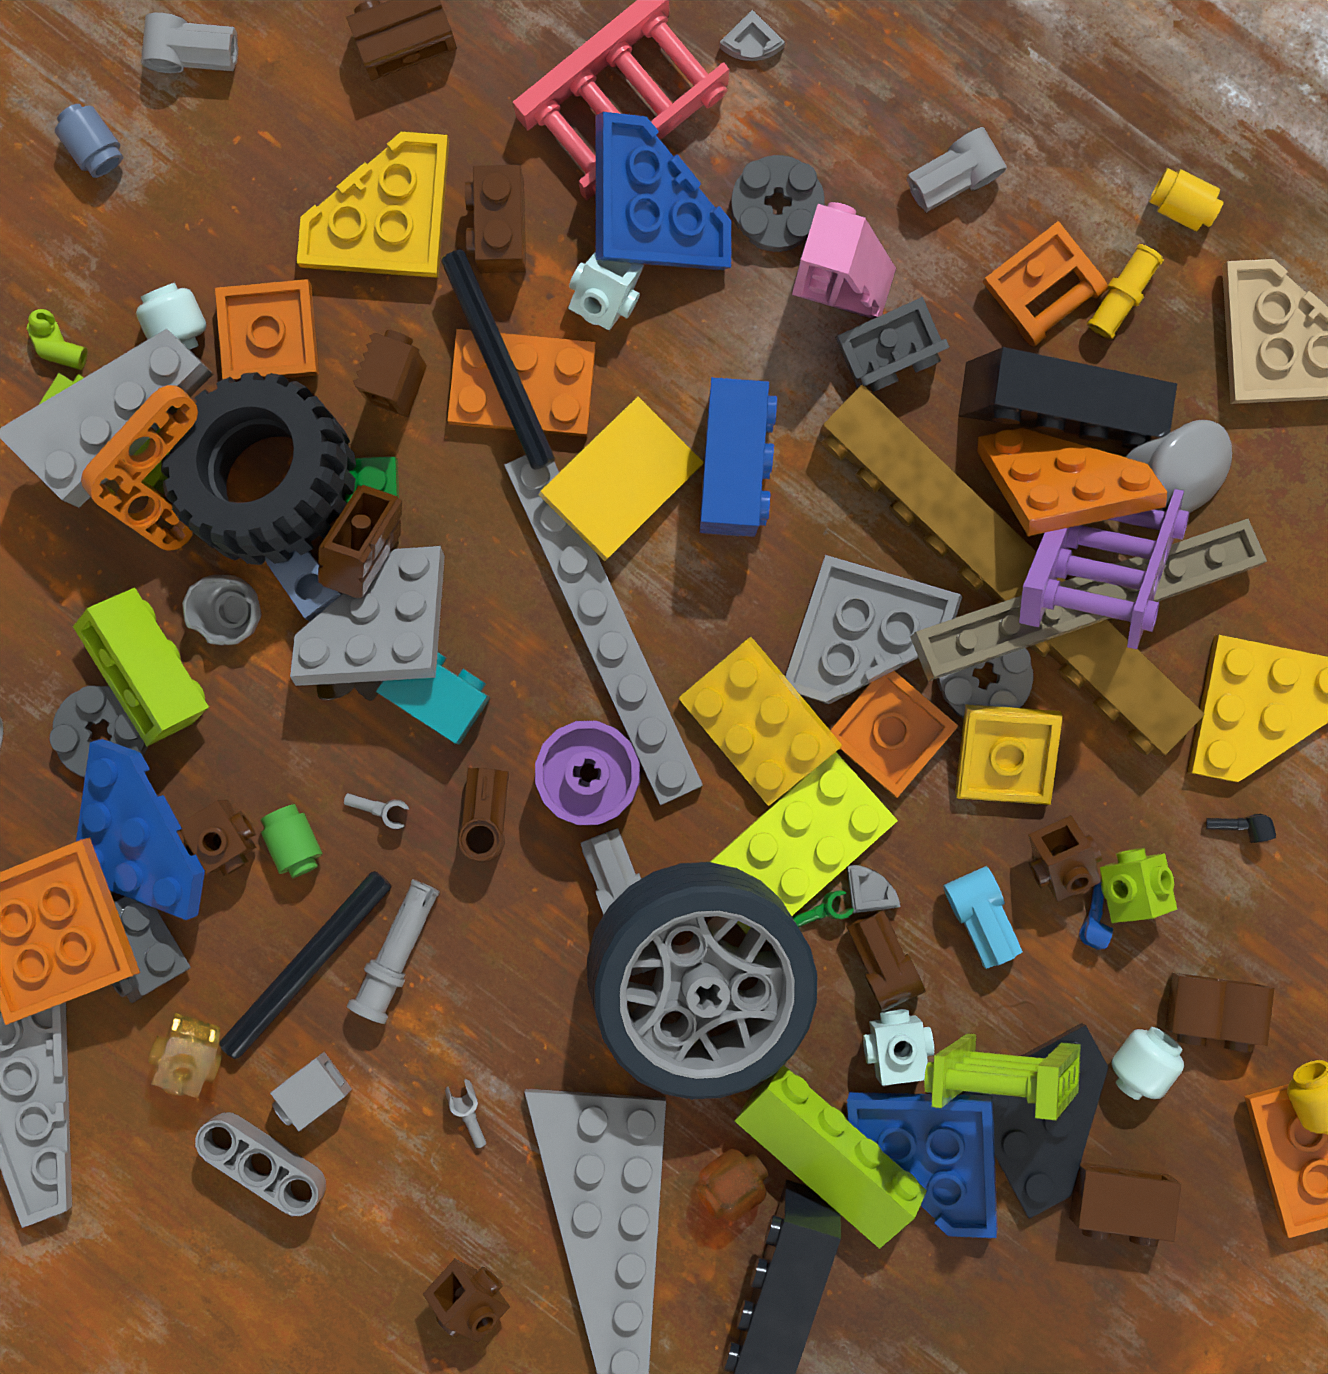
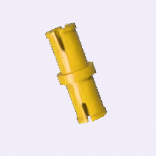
M1137 245L1136 251L1119 277L1112 278L1109 282L1108 294L1093 317L1087 322L1088 327L1092 331L1106 339L1112 340L1131 308L1139 306L1144 298L1142 291L1159 265L1164 261L1157 251L1146 245Z

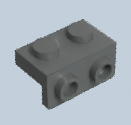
M923 297L835 336L856 387L859 388L862 384L863 386L870 384L873 392L899 381L895 372L912 365L916 373L940 362L941 359L938 352L950 347L947 339L941 340Z
M125 896L114 903L140 973L113 983L112 986L121 997L127 996L133 1004L146 994L186 972L191 967L156 908Z

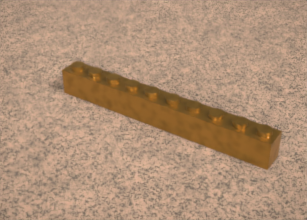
M862 384L822 425L820 433L825 438L821 443L825 449L839 461H842L844 458L849 460L858 469L855 476L860 483L874 494L880 490L892 502L889 509L896 518L906 526H910L913 522L926 535L922 539L924 544L941 559L947 555L960 568L956 574L969 588L976 592L981 588L993 600L990 606L1022 596L1024 582L1037 552ZM1057 578L1060 582L1066 581L1065 579ZM1108 620L1030 646L1042 657L1049 654L1061 665L1058 669L1061 677L1077 690L1083 686L1095 698L1091 703L1095 710L1111 723L1117 719L1129 731L1125 736L1126 739L1146 756L1150 752L1154 756L1166 755L1205 715L1138 649L1128 648V640Z

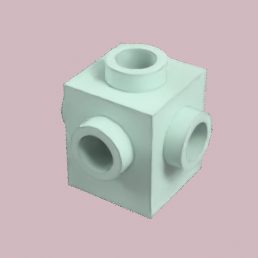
M595 252L586 264L582 262L579 264L571 278L569 288L575 292L568 309L581 315L589 323L600 325L610 330L620 316L628 318L632 313L640 296V293L636 292L634 288L644 265L596 260Z
M905 1009L885 1011L880 1013L881 1020L869 1021L871 1034L863 1035L865 1058L867 1064L874 1063L876 1078L881 1085L923 1081L928 1062L927 1056H934L931 1028H923V1022L916 1015L909 1016V1010ZM903 1041L902 1046L894 1050V1046L898 1042Z

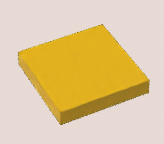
M965 704L955 789L956 797L958 799L1051 805L1063 717L1061 712Z

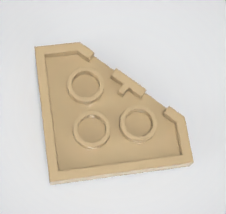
M1275 259L1227 261L1222 265L1230 404L1328 399V307L1311 291L1305 292L1286 275L1288 271Z

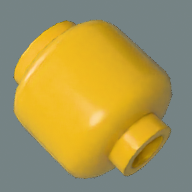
M1324 1060L1310 1061L1296 1069L1293 1078L1288 1084L1287 1095L1305 1129L1313 1133L1328 1135V1062Z

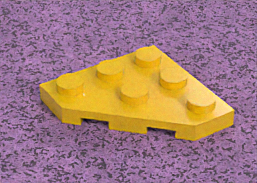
M400 132L387 143L388 147L368 164L366 162L363 163L337 185V190L319 206L314 205L300 217L297 253L298 266L311 269L439 278L449 153L448 135Z
M1223 635L1214 636L1200 710L1205 715L1197 722L1188 773L1239 782L1327 724L1328 657Z

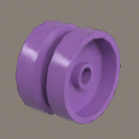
M575 721L557 729L543 743L535 762V784L543 803L558 818L576 825H599L617 817L633 801L640 784V761L632 743L616 728L598 721ZM585 764L595 765L594 768L598 770L597 778L591 782L584 781L580 776V770Z

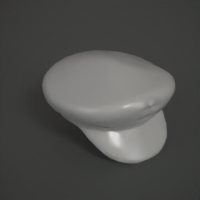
M1195 420L1184 424L1162 438L1136 447L1126 458L1147 463L1167 490L1166 507L1155 510L1167 512L1174 489L1184 491L1181 510L1191 513L1207 503L1224 483L1232 462V443L1228 433L1220 424L1210 420Z

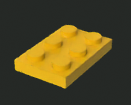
M752 637L742 643L678 698L768 806L842 746Z

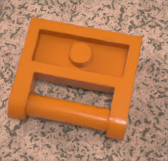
M1059 221L985 277L982 282L1016 324L1024 340L1033 347L1046 338L1045 332L1090 297L1096 299L1108 290V285L1103 276ZM1071 271H1074L1080 282L1034 317L1026 306Z

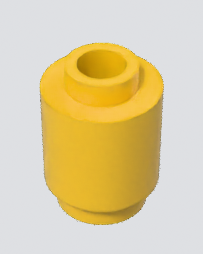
M1166 168L1149 199L1150 203L1158 207V213L1196 232L1202 224L1207 227L1213 224L1224 203L1217 199L1220 189L1182 169L1175 172L1169 168Z

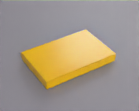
M637 397L562 469L538 495L606 561L704 462Z

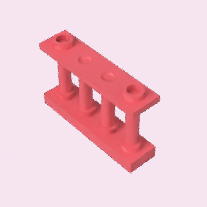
M669 0L635 1L513 101L516 118L527 131L537 123L540 126L546 125L586 173L579 180L580 194L586 201L596 194V156L559 111L561 109L560 104L574 94L576 97L581 95L597 115L602 112L620 113L595 84L596 75L608 65L611 67L617 66L657 113L658 116L651 122L659 131L657 137L660 140L703 105L707 109L714 106L723 98L728 90L726 88L729 80V68L723 62L708 74L666 24L668 22L667 17L669 16ZM644 35L647 38L653 37L693 84V87L674 103L669 100L631 54V46Z

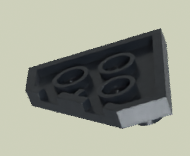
M1083 1023L1021 1055L1025 1057L1046 1058L1061 1043L1081 1044L1079 1091L1057 1120L1035 1118L1036 1104L1028 1103L1026 1097L961 1092V1095H993L995 1158L1029 1219L1071 1196L1108 1071L1105 1059L1087 1026Z

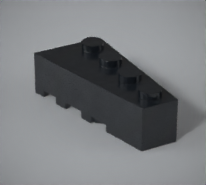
M1002 347L966 362L958 417L1031 427L1050 433L1065 432L1078 434L1079 438L1088 441L1118 440L1122 441V447L1135 449L1144 443L1162 438L1171 432L1177 383Z
M790 1180L785 1181L776 1215L771 1216L764 1240V1244L767 1245L763 1259L758 1258L755 1263L750 1286L754 1287L750 1301L744 1300L740 1309L737 1329L741 1330L738 1343L730 1342L723 1364V1371L730 1374H796L841 1241V1215L809 1186Z

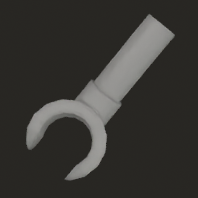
M349 793L346 794L344 799V805L383 818L384 823L392 829H399L405 826L398 822H392L387 818V812L392 806H400L409 810L406 803L401 800L394 799L387 803L375 802Z
M464 1079L467 1094L463 1097L455 1098L451 1095L449 1087H446V1098L450 1111L454 1115L462 1117L466 1123L475 1147L481 1148L486 1144V1141L476 1119L475 1110L478 1102L472 1083Z

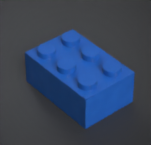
M711 377L699 533L755 537L759 525L766 526V522L769 519L770 491H762V479L770 478L773 466L774 444L765 443L766 432L773 433L777 412V396L768 395L769 381Z

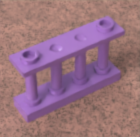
M1174 489L1167 512L1150 510L1108 519L1160 530L1157 541L1083 525L1045 532L1023 585L1019 623L1039 627L1046 608L1054 610L1055 605L1131 622L1127 647L1137 649L1143 630L1152 632L1154 629L1159 602L1153 600L1174 538L1183 540L1186 531L1189 511L1181 510L1184 491ZM1078 545L1149 559L1150 562L1147 571L1072 556V550H1069V548L1077 549ZM1067 575H1072L1140 591L1136 602L1062 587L1057 578L1066 579Z

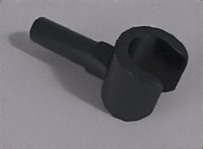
M1254 814L1237 819L1206 818V829L1239 831L1247 829L1250 843L1276 838L1273 820L1264 814Z

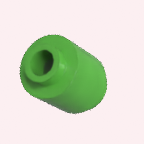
M295 804L280 808L260 820L264 827L261 835L279 874L289 872L291 878H296L318 867L315 859L322 856L323 853L305 813L299 814Z

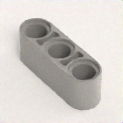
M231 1112L218 1114L198 1130L195 1138V1147L198 1154L205 1161L284 1213L291 1216H303L309 1213L323 1197L326 1190V1179L321 1170L239 1115ZM214 1127L225 1128L232 1137L230 1148L219 1147L212 1138ZM254 1153L264 1154L270 1159L272 1164L271 1173L261 1174L253 1168L251 1157ZM296 1179L306 1181L312 1190L311 1199L301 1200L296 1198L291 1191V1181Z

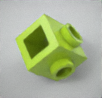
M1145 848L1116 853L1117 862L1100 867L1102 877L1101 889L1104 897L1107 899L1112 923L1153 919L1177 910L1173 892L1174 877L1168 868L1165 853L1146 856Z

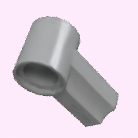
M149 13L145 16L141 64L144 67L163 73H179L183 71L184 67L234 71L239 49L237 31L234 27L187 23L183 18L167 13Z
M980 127L954 142L945 154L908 174L906 180L915 201L927 213L969 188L971 191L987 185L1007 170V166L985 128Z

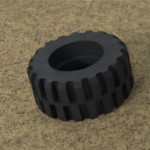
M258 372L244 373L241 375V381L235 382L231 377L218 381L216 383L217 389L210 393L205 389L194 397L197 401L198 409L195 423L170 450L169 455H166L161 460V472L168 478L163 482V489L166 498L173 503V512L181 522L188 526L193 533L211 548H215L223 556L232 560L241 558L247 564L262 565L265 562V557H267L276 564L288 561L290 559V552L296 551L300 555L307 553L314 548L311 544L318 536L325 539L332 528L330 526L331 522L336 516L339 517L347 505L344 501L345 494L351 495L354 493L356 479L349 471L354 470L356 461L354 452L348 446L350 443L349 437L319 398L297 381L289 382L285 376L273 373L267 374L264 380ZM270 437L292 438L294 446L292 463L287 475L279 486L268 495L251 502H229L227 497V479L237 457L250 445L262 439Z

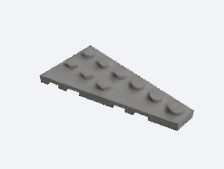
M66 1002L5 1025L0 1012V1170L22 1228L63 1213L72 1207Z
M525 1089L528 1108L597 1374H649L666 1098Z

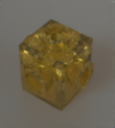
M175 1013L165 1038L156 1036L147 1061L148 1064L155 1066L151 1084L161 1087L165 1092L172 1095L181 1096L186 1094L198 1098L204 1081L213 1083L220 1066L222 1055L216 1054L220 1027Z

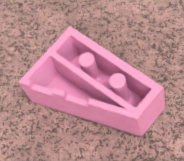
M830 202L828 206L818 204L800 261L792 295L875 319L883 314L896 267L866 218L856 215L854 208L836 202Z

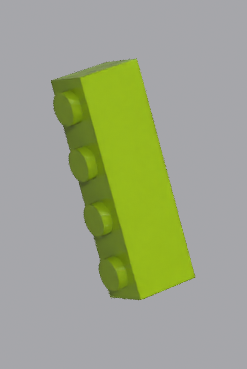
M783 1065L750 1095L735 1122L879 1249L915 1219L927 1190L918 1183L911 1173L903 1170L887 1156L876 1142L868 1139L847 1121L838 1109L830 1106L814 1092L803 1078L795 1075Z

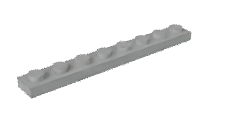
M525 455L505 464V468L660 805L703 786L596 552L538 495L559 473L555 462L544 468L534 470L531 468Z

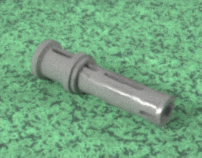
M414 879L410 883L411 885L376 960H371L364 968L367 975L356 998L349 1000L347 1008L381 1024H385L388 1019L385 1012L396 988L403 987L405 974L402 971L431 907L440 893L439 890L427 884H421V882Z

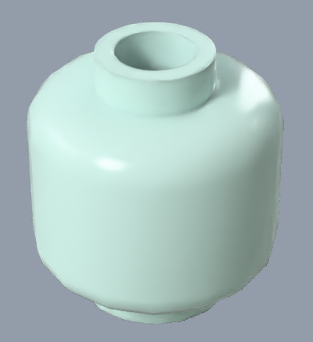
M171 283L141 296L143 304L138 307L136 316L147 340L168 329L189 350L199 346L195 337L202 334L207 325L191 290L187 288L178 289L175 283Z
M1151 1027L1148 1031L1143 1029L1134 1030L1114 1055L1111 1062L1116 1075L1119 1077L1116 1081L1117 1086L1125 1094L1136 1100H1140L1142 1096L1150 1099L1162 1098L1183 1071L1184 1061L1180 1056L1182 1052L1181 1046L1172 1037L1158 1028Z

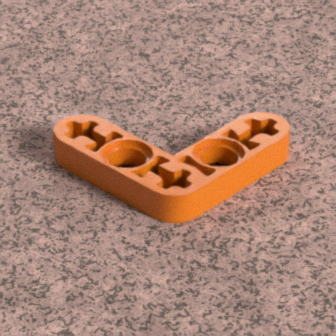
M167 385L155 391L89 462L81 476L82 487L97 505L166 551L176 550L184 546L192 537L193 532L173 512V503L143 479L189 431L197 419V405L182 388L176 385ZM171 406L179 408L173 415L166 412ZM154 423L161 429L158 433L151 427ZM141 437L150 438L149 446L144 452L138 455H129L130 446L135 440ZM105 478L114 480L120 488L115 493L110 487L102 484L101 481ZM141 496L149 497L148 504L143 510L137 513H128L129 506L133 500ZM162 516L165 521L174 525V527L170 530L167 528L162 529L157 521Z

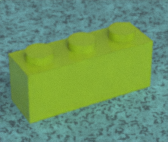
M132 588L87 608L74 624V630L146 746L192 725L209 708L205 701L202 687L197 681L191 679L181 663L177 647L172 641L167 640L156 622L153 608L147 601L142 600L136 588Z

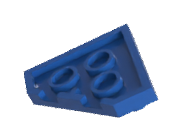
M602 112L596 115V260L713 270L731 268V219L720 206L714 207L699 188L701 185L700 181L679 155L673 156L657 137L659 131L648 117Z
M104 739L90 742L76 842L86 838L91 839L110 891L184 920L198 916L205 870L196 854L189 856L177 833L182 829L165 796L156 795L145 774L150 769L142 754Z
M849 1092L847 1098L848 1121L868 1139L876 1142L887 1156L903 1170L911 1173L918 1183L927 1190L921 1206L935 1218L934 1223L946 1235L952 1237L997 1238L993 1095H957L943 1108L932 1107V1094Z

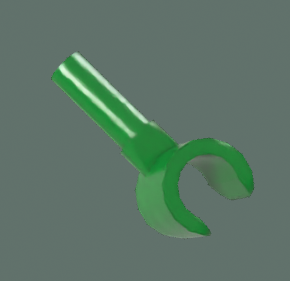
M831 891L824 896L822 904L792 918L797 926L801 927L826 917L833 919L847 918L852 914L854 908H848L839 914L834 912L832 901L835 897L842 896L847 892Z

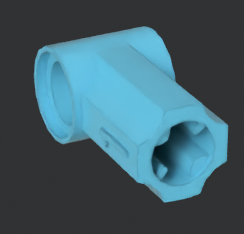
M987 866L943 885L950 906L961 924L964 923L984 968L987 969L1001 965L1023 952L1002 907L1005 902L1001 890Z

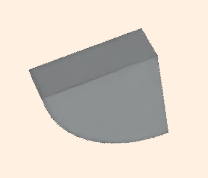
M752 10L720 41L719 48L734 58L745 61H758L770 58L780 52L785 46V41Z
M847 866L851 905L854 908L853 913L900 907L895 889L881 874L864 866Z

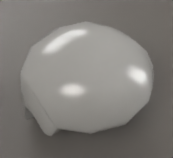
M210 575L202 578L189 587L182 602L184 621L187 627L198 631L205 637L207 643L234 645L240 643L254 633L261 618V609L256 591L246 581L235 575Z

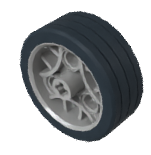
M712 862L680 863L654 871L630 885L606 910L594 931L587 956V986L603 1041L617 1063L638 1082L666 1095L691 1100L722 1098L748 1090L774 1075L795 1054L810 1028L817 1004L818 974L811 948L782 900L761 880L738 868ZM714 916L708 923L705 922L704 917ZM738 921L751 927L739 948L721 939ZM691 931L694 933L692 939L687 944L680 946L672 944V939L679 932ZM767 939L771 951L759 952ZM652 940L656 944V947H646ZM657 967L652 986L629 982L632 968ZM748 977L759 978L753 988L749 990L738 989L742 980ZM627 1001L640 1003V1005L631 1012ZM679 1011L683 1013L681 1018L675 1023L664 1024L661 1022L663 1016L669 1012ZM735 1020L736 1027L724 1034L714 1037L709 1036L707 1031L722 1023Z

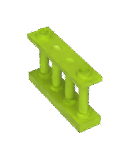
M966 1034L934 1055V1062H927L925 1069L924 1087L925 1092L932 1093V1107L943 1108L962 1091L1026 1097L1028 1103L1036 1104L1035 1118L1057 1120L1079 1091L1081 1044L1061 1043L1046 1058L975 1052L976 1035Z

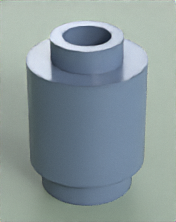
M74 104L58 115L57 120L59 123L55 128V134L82 171H88L93 178H97L107 174L121 163L123 155L119 151L120 143L93 106L82 107L80 104Z

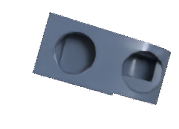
M296 551L290 552V559L288 561L276 564L265 557L266 563L303 617L310 622L343 594L323 587L318 582V568L321 564L313 557L310 551L303 555Z

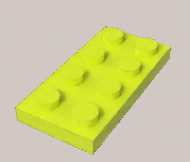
M835 752L792 787L710 862L738 868L761 880L782 900L791 916H793L898 820L839 754ZM740 921L737 922L747 934L751 927Z

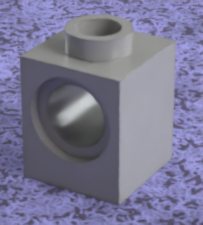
M323 1052L270 1094L276 1100L272 1105L278 1117L286 1125L290 1126L293 1124L300 1131L344 1098L352 1088L326 1053Z

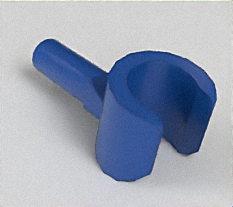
M1101 883L1093 886L1091 909L1088 918H1086L1079 931L1080 940L1097 950L1107 948L1113 935V928L1100 922L1104 901Z

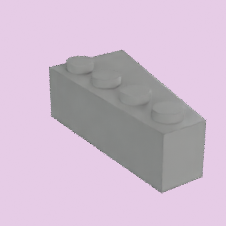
M165 329L1 427L0 439L61 500L79 508L90 498L89 494L82 487L81 476L83 470L145 401L159 388L167 385H176L191 397L213 373L168 329ZM171 406L166 412L173 415L179 408ZM155 423L151 426L155 431L159 429ZM141 437L135 440L130 446L129 455H133L149 437ZM105 478L101 483L104 484L108 479Z

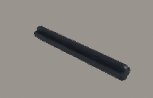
M462 249L447 253L441 258V263L530 466L534 470L544 468L553 463L555 457L466 254Z
M374 871L362 881L220 1040L219 1046L228 1056L237 1059L246 1052L391 889V884L383 875Z

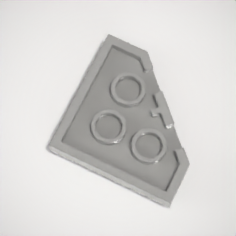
M441 546L394 549L387 556L363 598H355L343 593L295 634L290 673L294 684L300 686L436 678L445 559Z
M825 555L785 677L801 696L829 705L917 659L918 655L910 636L916 631L956 618L962 596L948 590Z

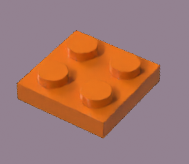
M308 279L215 288L223 379L231 377L235 382L241 381L242 374L258 372L264 380L266 375L270 373L282 375L285 378L319 375L312 285Z
M892 671L869 683L832 726L830 731L842 744L840 750L894 797L898 798L958 728V725L898 673Z

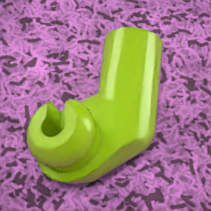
M45 309L33 311L28 318L27 331L38 356L51 362L82 370L87 360V348L65 342L54 315L50 311Z

